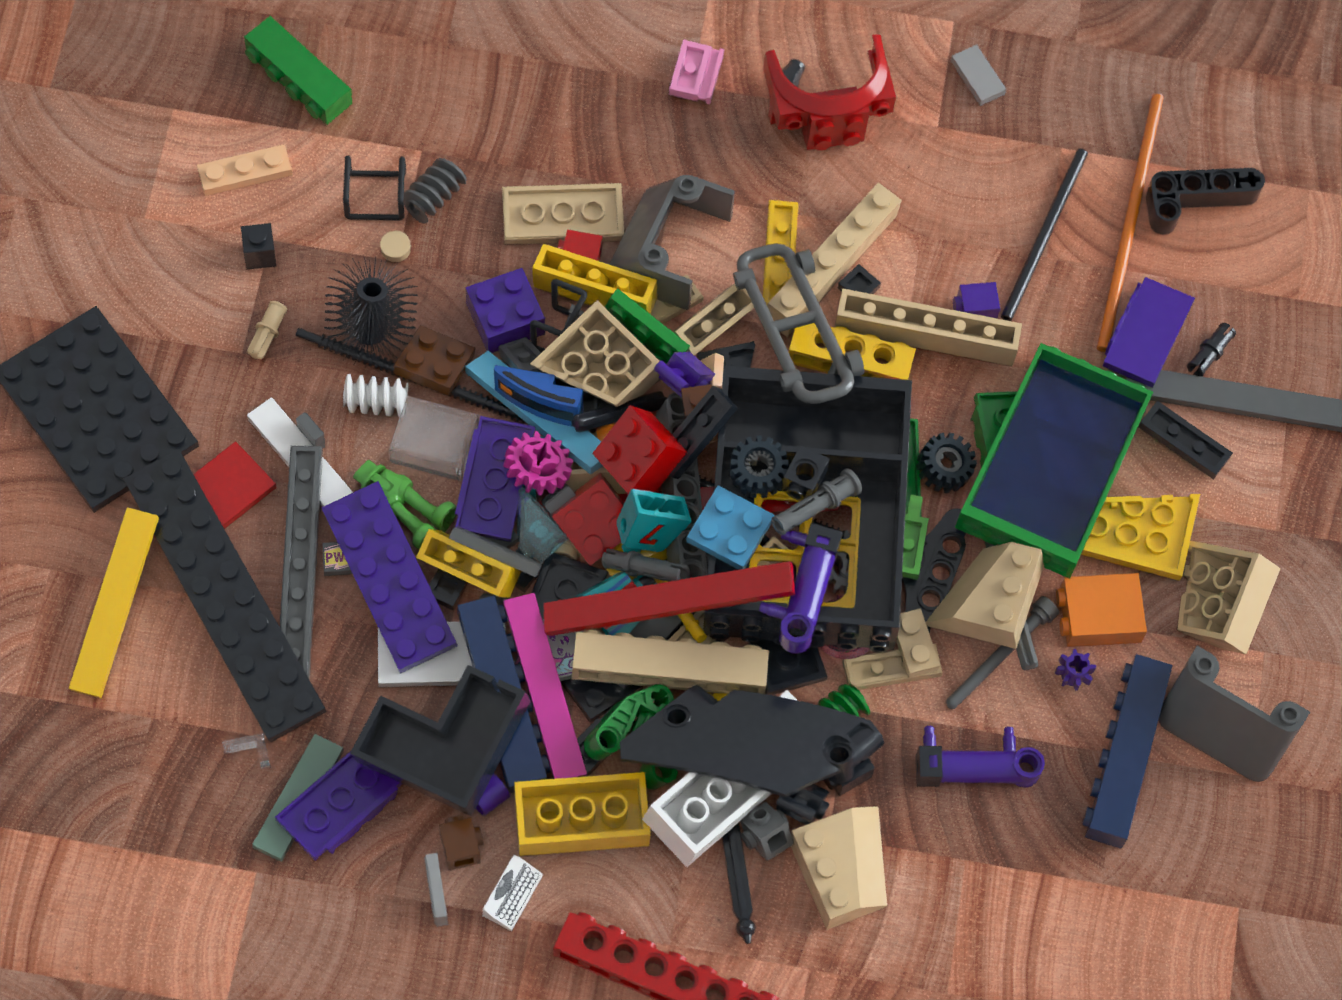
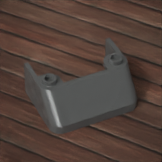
M682 175L649 187L644 192L609 265L656 279L657 300L688 311L691 305L693 280L666 271L669 261L668 253L663 247L656 245L655 242L675 202L730 222L733 215L735 191L692 175Z

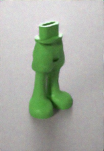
M367 460L353 476L361 484V489L379 481L396 518L412 532V543L419 550L428 529H438L446 532L456 517L455 511L457 506L454 503L447 501L438 507L434 506L413 489V482L408 477L388 470L382 464L377 466L371 460ZM406 502L426 517L432 525L420 521L402 504Z

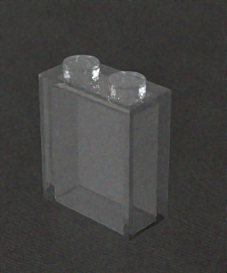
M407 396L389 448L390 463L462 481L474 429L478 428L479 414Z

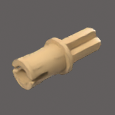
M270 301L261 322L256 324L255 328L257 331L247 349V353L252 358L263 359L273 338L278 337V328L288 310L284 304Z

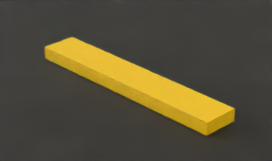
M128 507L126 509L70 682L69 689L71 691L102 698L159 520L157 515Z

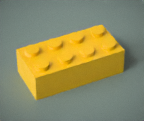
M645 772L514 782L519 856L644 847L650 844V827L642 820L648 810Z

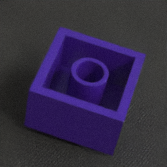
M523 268L465 287L466 305L486 351L491 353L499 351L498 346L524 337L531 340V321L536 320L545 324V317ZM536 327L537 337L545 335V330Z

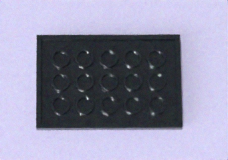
M97 306L0 364V385L93 513L129 491L123 478L178 449L185 456L199 447L197 439Z

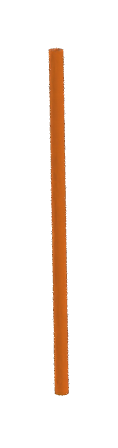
M1153 94L1151 98L1097 344V350L1100 352H1106L1113 333L1164 98L1160 94Z

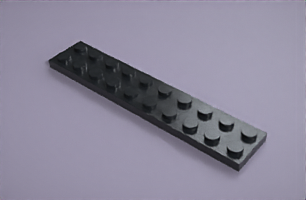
M178 449L123 478L139 509L159 517L154 536L269 743L326 713L327 711L181 451Z

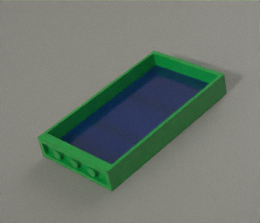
M1040 343L960 512L955 528L995 546L1013 542L1042 549L1044 568L1070 579L1153 391L1146 389L1139 383L1123 379L1111 371H1105L1093 366L1084 359L1075 358L1061 352L1056 347Z

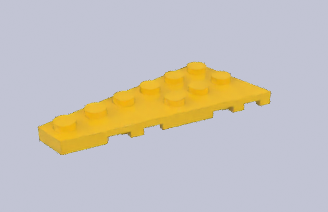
M1190 494L1189 497L1161 495L1160 498H1142L1141 496L1106 497L1081 555L1180 581L1183 576L1200 494ZM1093 497L1092 500L1082 501L1094 506L1098 497ZM1044 499L1007 500L1002 517L1007 522L1073 551L1089 518L1088 515L1059 502L1045 501Z

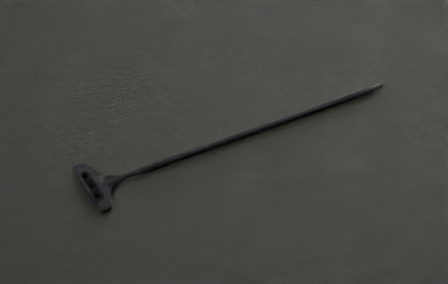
M298 328L296 331L297 337L316 343L319 348L323 346L324 350L329 348V351H335V354H338L339 352L337 351L348 345V343L345 345L339 343L335 346L333 343H336L337 339L331 340V337L326 338L324 337L326 336L325 334L320 336L302 328ZM352 345L349 348L346 347L340 352L341 356L346 355L348 359L351 356L353 361L358 359L357 362L361 363V359L364 365L369 363V367L374 365L375 369H378V365L380 371L385 369L386 373L391 372V375H395L393 373L395 363H393L392 359L387 363L386 360L388 358L385 357L382 360L381 355H379L375 360L376 353L375 355L373 353L371 362V352L368 351L366 363L365 349L363 355L358 347L353 352L354 345L353 347ZM461 385L455 386L449 397L454 395V399L459 397L460 401L465 399V403L470 401L471 405L475 403L476 407L481 405L482 409L488 408L489 412L494 410V414L499 412L500 416L505 414V418L510 416L511 420L515 418L516 422L521 420L522 424L526 423L499 400L496 402L495 398L489 399L488 395L484 397L483 393L478 395L477 391L472 393V389L467 391V387L462 389ZM699 475L700 488L714 487L712 479L707 481V477L702 479L701 475ZM962 509L949 510L934 529L926 535L918 580L902 577L905 591V612L921 608L925 622L949 593L965 551L966 542L964 537L966 533L955 528ZM816 518L812 520V524L840 531V527L835 529L834 525L828 526L829 523L824 525L822 524L823 521H820V523L816 522ZM946 540H954L958 543L960 550L956 553H948L944 550L942 544ZM941 566L949 571L950 576L945 580H938L934 577L932 570ZM932 593L938 597L939 604L935 607H928L923 603L922 596ZM927 626L930 634L931 627Z

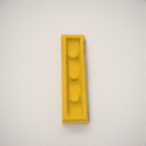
M769 200L766 245L784 244L790 247L796 254L799 202ZM781 256L765 258L762 296L766 305L792 277L784 258Z

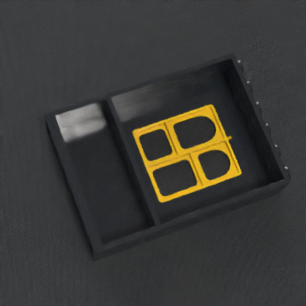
M724 366L722 391L738 409L718 432L714 491L719 485L760 508L764 500L800 502L791 498L786 491L779 487L774 495L768 492L767 498H762L761 493H757L756 498H751V492L747 491L746 495L741 493L740 486L736 489L733 485L734 479L730 477L732 453L734 449L737 450V445L740 442L745 444L748 437H751L752 441H756V436H762V441H766L767 437L773 438L772 444L774 445L779 442L782 445L781 451L785 450L787 453L788 468L800 445L829 458L828 470L822 483L825 481L831 482L836 479L844 469H851L861 482L862 492L857 496L851 495L840 504L849 506L852 509L851 535L848 539H841L838 551L849 555L848 587L845 595L836 602H822L809 647H823L825 644L837 645L838 648L843 650H853L856 647L869 648V650L878 653L894 650L900 627L912 380L855 376L853 388L845 396L823 403L809 404L799 400L793 391H783L779 374L784 373L783 370ZM800 372L803 385L809 391H819L839 385L842 382L838 374ZM758 461L756 466L751 465V470L759 474L761 470H768V467L765 463ZM807 473L797 475L799 479L804 481L812 479ZM813 517L799 525V532L808 534ZM759 544L745 569L757 567L758 563L763 560L790 561L795 564L797 575L805 547L798 545L796 549L789 550L764 548ZM709 554L707 575L739 570ZM790 596L705 610L703 631L710 638L716 640L737 637L745 642H759L762 639L773 640L774 643L781 645L779 638L782 619L760 612L759 607L761 602L787 607ZM793 628L788 631L793 637L804 635V632L799 628Z

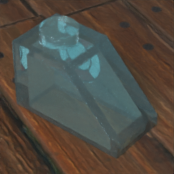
M522 486L518 490L517 536L520 542L518 547L526 557L531 559L535 557L542 564L569 538L558 526L551 514L530 493H527Z

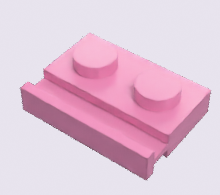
M683 40L669 88V95L698 101V99L704 100L707 104H710L723 60L724 49L715 50L711 49L712 46Z

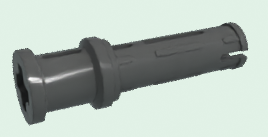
M847 468L841 471L840 476L831 482L825 481L821 483L817 489L818 491L773 516L771 522L778 534L784 535L826 508L835 509L847 497L859 495L862 492V485L858 476L851 469Z

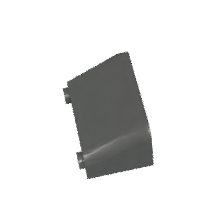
M1197 645L1163 702L1158 720L1160 725L1165 730L1249 780L1262 782L1268 779L1301 729L1310 711L1291 701L1279 703L1270 715L1214 683L1220 669L1219 662L1214 655Z

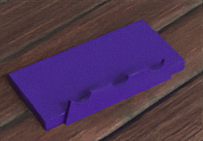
M1145 277L1142 285L1141 283L1137 284L1124 314L1109 341L1105 352L1106 358L1102 367L1153 388L1195 298Z
M480 416L478 428L474 429L455 511V515H458L455 527L460 526L480 536L511 542L523 484L516 487V477H507L509 469L503 466L506 459L504 456L508 445L511 446L515 437L521 440L522 434L525 432L530 438L533 437L536 430L535 426Z
M349 752L277 814L275 820L315 861L327 850L333 854L336 848L354 836L364 823L371 821L379 814L388 802L396 798L398 787L402 783L358 763Z

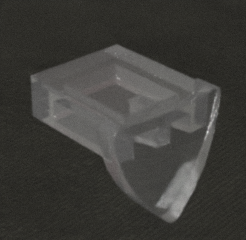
M264 733L222 741L225 754L257 748L261 769L271 768Z

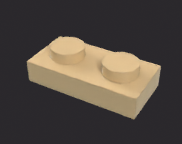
M921 608L901 613L896 642L908 678L939 670L940 664Z

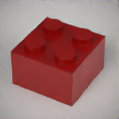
M629 406L592 454L629 494L631 489L656 492L686 455L687 451L652 412Z
M601 472L574 492L576 495L551 514L552 518L590 566L599 560L604 552L607 553L606 549H613L621 543L617 519L623 508L624 501Z

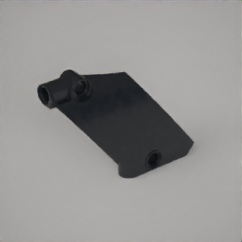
M694 685L621 740L620 753L621 762L646 764L712 776L748 785L786 798L827 778L833 783L838 784L850 781L854 775V767L864 762L884 746V739L875 725L864 717L861 718L803 701L741 690H733L718 701L701 686Z

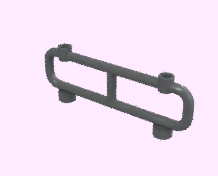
M776 243L744 252L737 261V272L733 273L734 282L737 290L746 288L784 373L779 374L783 391H793L799 400L809 404L827 402L848 394L853 388L854 377L864 374L863 360L858 350L843 354L808 282L806 275L815 273V263L811 251L808 249L795 254L790 247ZM771 256L783 257L809 312L774 321L756 283L752 268H749V264ZM815 323L842 382L839 385L819 391L807 390L803 385L799 369H796L779 332Z

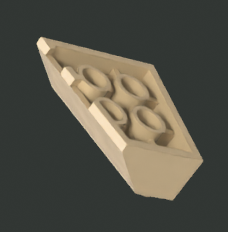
M598 300L530 363L531 366L547 374H552L556 378L576 388L583 389V391L616 407L643 395L660 379L658 378L659 374L654 371V367L659 360Z
M1190 541L1188 551L1191 552L1189 565L1185 566L1184 577L1187 578L1186 592L1181 596L1177 630L1218 648L1247 654L1281 568L1259 553Z
M1013 542L983 548L928 618L926 625L1016 649L1044 567L1042 549Z
M878 807L850 808L792 830L791 836L794 842L791 846L826 930L887 907Z

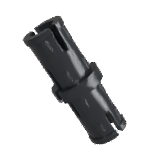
M1220 323L1212 336L1201 343L1200 351L1187 364L1188 371L1191 372L1199 365L1193 375L1203 377L1211 364L1222 357L1223 349L1236 336L1235 329L1231 328L1224 335L1230 325Z

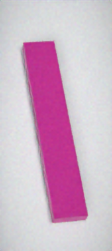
M535 593L504 600L503 605L553 779L585 777L587 772L549 641L544 633V624Z

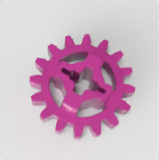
M535 431L534 436L530 438L525 432L522 434L521 440L515 437L511 446L508 445L503 466L509 469L507 473L508 478L516 477V487L524 484L527 493L533 488L536 489L538 495H542L544 489H547L550 494H554L556 487L562 489L571 475L573 459L568 458L570 450L560 448L561 440L556 442L550 441L551 434L541 438L539 432Z

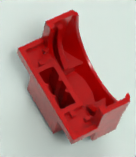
M872 35L873 48L867 52L872 77L859 89L855 86L808 93L796 87L787 79L781 69L775 50L765 52L763 72L770 96L768 112L770 124H777L778 130H796L801 128L807 150L816 149L822 151L832 146H854L864 142L869 116L880 117L893 112L896 101V94L881 35Z

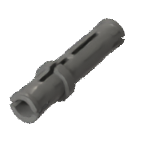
M608 548L606 549L607 553L604 552L602 556L604 568L619 570L632 577L642 575L670 582L687 579L690 576L689 567L685 564L644 557L636 551L621 552Z

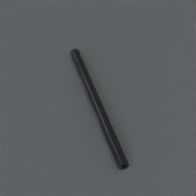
M1077 149L1001 314L1003 320L1012 321L1086 160L1088 152L1084 149Z

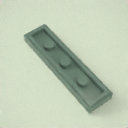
M314 734L252 844L254 849L280 862L283 861L294 839L275 820V816L339 761L344 752L343 747Z

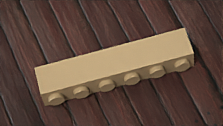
M879 182L812 254L815 263V273L806 275L818 302L822 300L896 218L902 200ZM793 277L790 278L767 305L774 321L809 312ZM794 329L782 331L781 333L788 337Z
M842 288L835 327H845L851 332L861 335L872 334L881 340L892 343L903 342L911 347L1013 366L1018 351L1022 323Z
M585 630L583 633L576 632L572 679L647 687L662 684L669 689L688 690L694 685H699L711 693L729 694L733 690L765 694L769 650H763L756 645H745L742 648L731 647L725 642H713L710 645L699 644L693 639H681L678 642L667 641L661 636H649L646 639L635 638L629 633H617L614 636L604 635L597 630Z

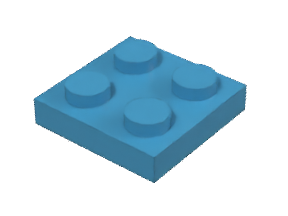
M718 485L689 532L686 542L739 570L745 569L772 523L771 518L774 514Z

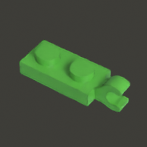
M910 495L907 514H905L902 577L918 580L929 518L920 517L923 497Z

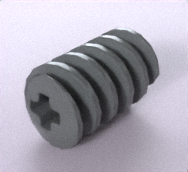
M444 158L436 159L433 166L428 167L425 174L420 175L417 182L412 183L409 190L404 191L405 208L418 222L428 223L427 215L435 216V207L442 208L444 206L442 198L445 200L452 198L450 191H459L458 183L466 184V175L451 161Z

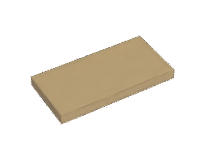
M621 183L502 187L504 245L559 243L560 239L565 240L567 229L602 235L603 241H621L624 235Z

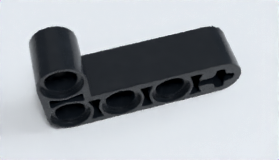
M1255 168L1157 172L1153 175L1146 192L1150 227L1158 234H1170L1176 227L1181 215V208L1251 205L1257 201L1265 184V177L1261 171ZM1216 186H1220L1224 190L1218 189ZM1186 187H1191V188H1193L1195 191H1191V190L1187 189ZM1157 188H1162L1166 192H1161ZM1161 214H1165V215L1169 216L1170 218H1165V217L1161 216Z

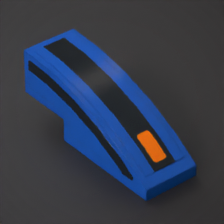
M498 365L494 367L495 391L519 408L540 418L571 426L574 415L583 413V389L556 385V377L552 374Z

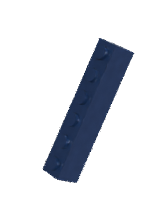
M495 595L458 605L457 614L472 667L493 676L497 683L500 679L522 690L520 683L525 682L520 663L514 664L511 654L516 652L513 636L511 633L506 634L503 623L507 622L504 605H497ZM530 702L500 760V766L509 793H514V782L546 780V774L551 773L547 755H540L537 743L542 742L538 724L532 725L529 713L533 712L532 702Z
M1138 654L1135 655L1131 664L1125 663L1120 680L1126 682L1123 692H1117L1113 709L1118 711L1115 721L1110 720L1105 738L1110 739L1108 750L1102 749L1097 767L1103 768L1100 779L1095 777L1090 791V796L1095 797L1093 807L1086 808L1082 825L1087 827L1084 838L1120 849L1126 843L1173 665Z

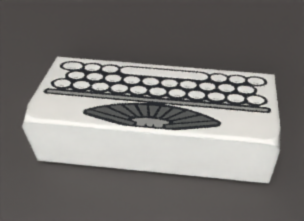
M513 855L483 908V917L512 931L543 874L522 858Z

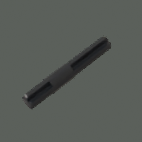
M657 391L639 396L618 407L611 404L574 415L571 426L575 427L576 432L580 433L615 423L629 406L653 412L659 410L667 397H664L662 391Z

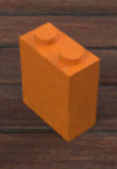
M1139 573L1075 576L1070 579L1064 577L1060 588L1056 589L1057 607H1062L1063 618H1060L1059 623L1061 636H1066L1067 647L1142 643L1147 633Z

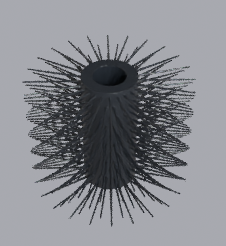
M376 264L374 265L373 277H371V267L368 278L367 276L365 278L363 271L361 273L364 278L363 280L362 278L360 280L358 275L356 276L359 283L352 280V278L350 279L347 275L345 276L355 285L332 278V280L341 282L350 289L326 286L327 288L338 289L346 294H326V297L334 296L343 300L338 303L326 302L327 306L337 305L343 309L338 311L325 310L324 312L327 314L337 313L343 317L338 319L325 318V321H336L343 323V325L325 327L324 329H344L346 331L324 337L333 338V336L338 337L350 334L349 337L333 343V345H338L350 338L353 341L343 347L344 349L348 346L350 347L353 342L355 344L358 341L359 343H357L352 351H355L360 344L362 346L360 352H362V349L364 352L365 345H367L366 363L369 345L371 348V362L374 351L373 345H375V350L377 346L379 353L380 347L378 343H381L388 352L390 351L384 345L383 340L397 350H402L389 342L385 337L389 338V340L399 341L402 344L406 342L395 338L391 334L404 335V337L408 338L413 337V335L403 334L396 329H415V326L407 327L398 322L403 320L415 322L416 319L411 317L409 319L404 318L398 314L404 312L413 314L417 313V311L412 309L410 311L408 309L405 310L399 306L418 304L417 302L411 301L410 303L409 301L399 300L406 296H418L417 294L396 293L406 288H412L410 285L405 288L396 287L395 289H390L396 284L409 280V278H404L400 282H393V284L387 286L386 284L392 281V279L390 278L384 282L388 275L387 273L382 280L379 279L382 270H380V273L378 270L377 277L375 278ZM351 268L348 269L353 275H355Z

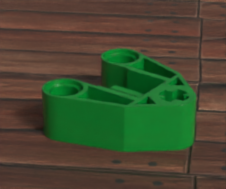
M655 684L627 696L615 704L586 737L584 749L587 755L594 760H603L620 749V741L630 731L635 717L637 719L631 733L674 700L670 689L665 685ZM599 736L606 740L607 748L601 745ZM642 764L640 772H645L646 788L651 790H657L675 780L678 770L658 767L663 775L660 778L655 772V766Z

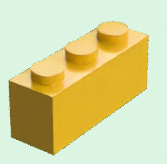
M428 529L416 558L498 597L510 598L521 574L520 570L449 539L450 535L441 530Z

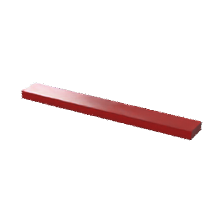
M787 561L544 603V633L547 636H554L794 596L793 564Z

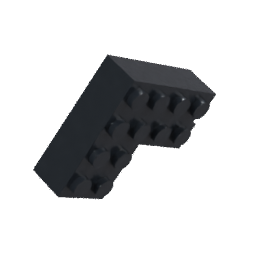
M467 665L438 722L380 695L350 754L358 763L472 817L531 700L526 691L500 679L497 683L493 676Z

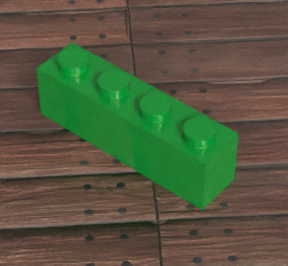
M271 16L244 36L245 54L254 64L259 63L272 81H279L285 87L288 95L295 101H301L305 105L307 112L314 119L319 118L328 125L353 104L351 88Z

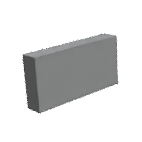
M977 45L951 57V63L980 106L1005 95L1007 89Z
M437 853L427 854L424 859L434 924L436 927L448 925Z

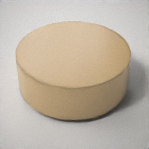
M401 231L386 233L380 242L382 256L390 262L405 260L411 251L409 237Z

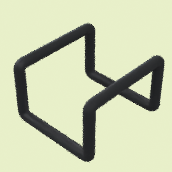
M349 155L345 156L343 206L344 215L347 219H404V176L406 175L404 156L399 158V171L352 170L351 157ZM350 176L398 177V214H350Z
M558 279L552 280L551 294L552 308L569 316L570 309L558 305L557 286L581 296L563 331L536 320L531 321V343L541 353L545 348L537 346L536 327L560 336L574 323L587 298L585 290Z

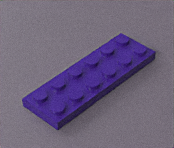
M379 481L321 507L400 674L457 647L458 644Z

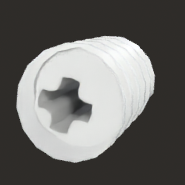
M347 374L343 393V408L347 404L349 413H354L359 405L362 414H367L370 406H372L374 415H379L384 407L386 416L391 417L396 408L398 416L404 417L407 409L408 383L403 388L400 378H397L392 387L389 384L388 377H384L381 385H378L376 377L372 376L369 384H365L363 375H360L357 382L353 383L351 374Z

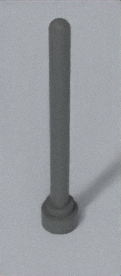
M1041 596L1032 605L1031 616L1026 620L1030 634L1040 624L1051 623L1059 615L1057 606L1045 596ZM1001 645L946 700V706L949 709L957 708L1015 649Z

